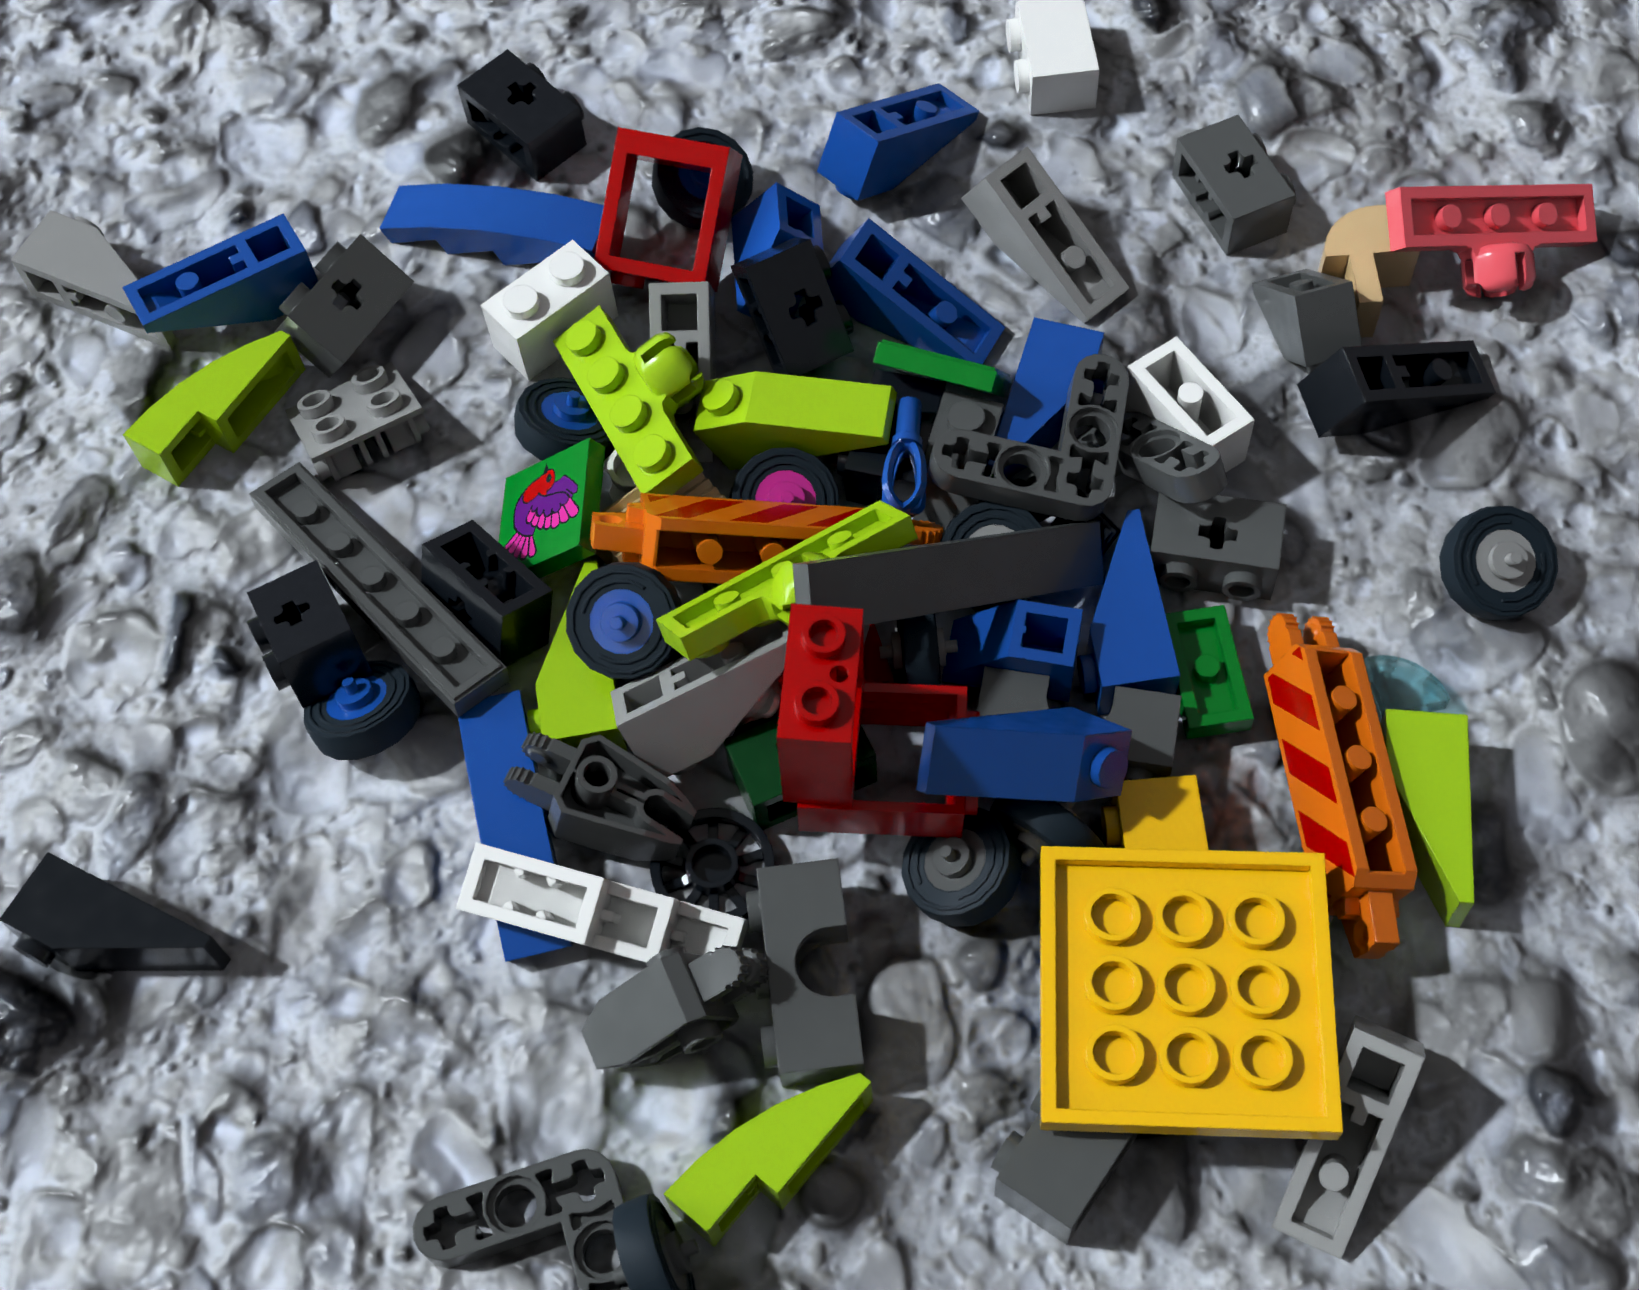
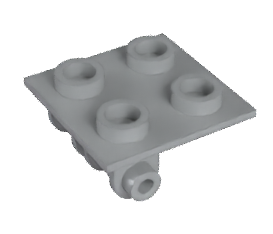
M392 361L382 366L372 365L356 372L350 381L330 390L310 392L303 396L297 405L285 410L321 481L333 477L336 482L362 469L352 448L355 444H357L367 466L374 464L364 444V440L372 436L385 459L390 455L380 435L381 432H385L393 451L396 453L415 443L421 442V435L430 431V427L423 415L424 410Z

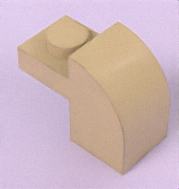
M1386 205L1367 206L1353 210L1341 217L1332 226L1325 241L1318 272L1352 281L1361 338L1373 337L1384 302L1381 288L1409 286L1420 251H1390Z

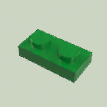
M1225 605L1165 613L1180 672L1176 695L1182 696L1180 714L1186 739L1251 730L1254 716Z

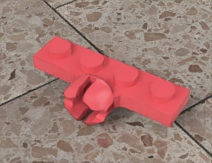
M1592 184L1398 187L1385 192L1390 251L1450 250L1457 253L1461 260L1462 288L1467 296L1481 298V289L1484 296L1490 298L1513 294L1518 286L1519 290L1522 291L1530 289L1536 279L1534 248L1581 247L1597 242Z

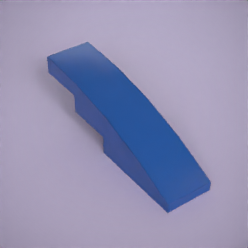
M465 184L403 185L398 187L379 229L391 243L436 240L447 254L493 251L505 266L540 263L571 240H574L594 259L604 205L551 193L501 186Z
M521 690L487 697L458 718L480 842L487 846L558 865L550 827L547 823L548 810L512 794L510 790H507L508 788L504 786L505 783L503 782L511 767H524L534 773H539L537 763L530 760L528 756H525V753L522 752L523 748H521L527 735L530 733ZM497 921L505 962L574 946L573 942Z

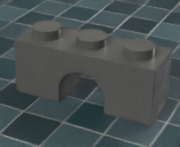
M985 666L977 711H980V716L1049 709L1047 699L1050 676ZM1115 686L1112 709L1105 720L1132 730L1128 752V769L1124 781L1170 777L1173 767L1181 695Z
M839 859L756 868L759 890L746 892L750 932L763 931L766 953L764 958L768 959L767 966L770 967L767 970L769 976L765 979L766 983L761 984L760 989L756 988L758 1000L771 998L773 1025L760 1026L765 1069L778 1067L782 1087L835 1081L858 1073L865 1076L855 993L837 996L819 995L809 990L798 977L800 966L811 951L823 945L848 942Z

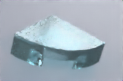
M1374 655L1365 657L1364 662L1373 698L1381 718L1386 709L1424 712L1446 709L1450 701L1446 689L1424 667L1396 656Z

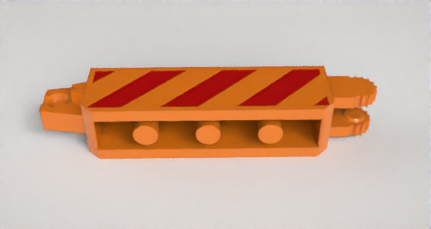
M641 493L640 502L627 503L626 512H592L590 540L593 549L622 552L623 562H639L659 571L668 581L723 584L864 508ZM912 519L918 538L908 544L924 545L940 542L943 535V527L935 524V522Z
M1276 613V615H1273L1272 620H1269L1270 625L1267 627V642L1270 643L1269 651L1273 666L1263 676L1303 852L1324 853L1328 914L1337 916L1342 921L1353 957L1356 959H1380L1385 956V953L1394 950L1400 944L1396 918H1399V901L1414 890L1418 870L1364 658L1361 652L1353 648H1342L1339 646L1337 634L1334 632L1335 626H1332V621L1328 617L1312 616L1311 619L1308 618V622L1305 623V628L1302 630V637L1301 629H1298L1297 617H1294V614Z

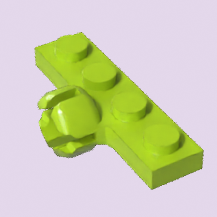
M599 305L554 339L553 343L640 493L672 495L704 471L674 419V414L678 408L684 407L702 393L706 385L703 373L701 371L696 375L698 372L697 363L686 349L681 346H671L676 339L668 332L656 334L641 345L636 352L632 353L611 317Z
M879 500L657 618L656 622L664 641L686 659L692 661L695 658H707L720 653L729 645L732 638L753 627L767 626L779 620L789 626L791 603L796 604L793 563L901 548L918 538L909 514Z

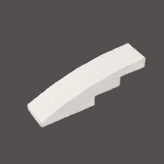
M477 842L456 906L458 910L646 963L658 953L678 946L685 947L687 953L703 955L709 951L714 952L715 948H721L722 945L738 947V950H741L749 920L690 904L672 897Z

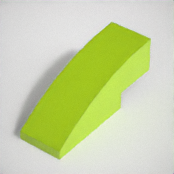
M281 330L250 342L214 360L180 382L149 407L123 434L141 466L179 487L215 444L235 453L306 370L291 335Z
M861 1073L818 1085L772 1106L739 1126L699 1157L664 1193L671 1211L710 1245L715 1247L760 1192L783 1210L873 1102L871 1081Z

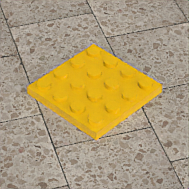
M1041 846L1040 1130L1339 1140L1343 1133L1324 853Z

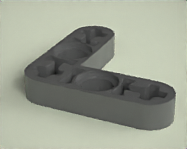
M1093 354L1085 357L1078 363L1068 388L1058 450L966 429H952L944 432L936 439L928 462V473L932 481L940 489L952 494L1072 521L1086 522L1095 519L1103 512L1114 485L1129 388V374L1116 358L1105 354ZM1092 379L1103 381V388L1106 390L1100 406L1090 405L1094 391ZM1081 426L1094 427L1103 433L1106 444L1098 448L1087 447L1077 440L1074 430ZM953 453L965 456L964 469L952 467ZM987 459L995 461L990 477L983 476ZM1012 464H1022L1034 472L1037 482L1027 487L1014 485L1006 479L1003 469ZM1081 468L1091 469L1086 486L1089 493L1088 498L1078 496L1077 487L1074 485Z
M1125 412L1115 477L1123 473L1181 503L1206 501L1217 496L1225 489L1228 483L1218 449L1144 413ZM1094 427L1076 437L1080 443L1091 448H1098L1106 444L1103 433ZM1028 467L1007 478L1012 484L1020 487L1031 486L1037 482L1034 472ZM1081 468L1074 485L1077 487V490L1080 489L1087 495L1089 493L1086 486L1091 469ZM1029 511L1038 522L1051 517L1050 515Z
M591 1149L574 1150L438 1196L425 1203L417 1213L413 1223V1239L418 1250L436 1266L444 1268L460 1267L563 1231L579 1290H611L625 1284L616 1285L612 1277V1271L609 1273L593 1272L586 1264L585 1254L588 1245L600 1235H614L613 1211L616 1207L625 1203L621 1184L609 1159L598 1151ZM589 1168L594 1178L604 1177L605 1181L594 1186L596 1198L583 1202L577 1192L556 1197L563 1210L552 1215L551 1201L541 1185L543 1181L552 1179L553 1187L557 1192H560L578 1184L577 1172L582 1169ZM521 1189L534 1194L537 1208L534 1216L528 1223L521 1227L512 1228L500 1222L498 1208L502 1199L507 1194ZM482 1202L483 1216L493 1231L490 1237L483 1239V1232L477 1225L455 1233L456 1245L450 1249H446L438 1239L431 1240V1235L441 1231L442 1224L440 1219L447 1215H451L458 1224H466L478 1220L479 1217L474 1211L473 1206ZM629 1287L621 1288V1290H630Z

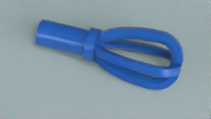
M907 396L899 399L897 402L895 435L892 437L891 448L887 453L882 473L883 490L881 501L909 514L910 517H914L922 513L926 506L927 465L922 449L923 440L920 436L922 403L918 398ZM903 457L910 458L915 478V490L911 497L904 502L897 498L893 490L898 466Z

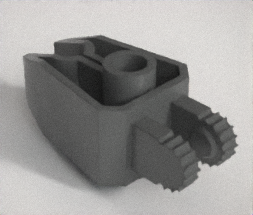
M533 732V734L529 733L521 746L525 756H528L530 760L535 761L537 764L540 763L544 767L563 775L559 783L539 773H534L530 769L527 770L524 767L516 766L509 769L503 781L505 783L504 786L512 794L519 796V798H524L526 801L549 811L547 823L554 838L634 861H669L676 859L684 839L662 825L688 832L697 811L669 778L602 735L582 739L578 748L555 738L552 739L542 733Z
M722 945L721 948H715L714 952L709 951L704 955L687 953L685 947L678 946L653 956L646 963L647 967L601 998L585 1022L581 1032L596 1069L614 1067V1070L660 1065L683 1052L684 1054H693L716 1044L723 1038L722 1032L734 1026L739 1019L734 1004L753 993L754 988L760 989V985L766 983L765 979L769 976L767 970L770 969L767 966L768 959L763 957L764 953H758L757 949L742 948V950H738V947Z

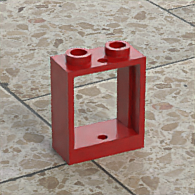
M618 127L594 260L606 271L611 272V283L643 289L645 279L664 283L708 281L713 290L717 292L743 155L731 147ZM637 160L710 173L693 271L620 257Z
M791 603L776 737L783 802L853 807L864 686V609Z
M864 682L860 724L925 727L926 722L977 717L980 716V711H967L968 686ZM946 795L945 804L853 800V807L797 803L799 831L962 838L964 816L977 815L978 797Z

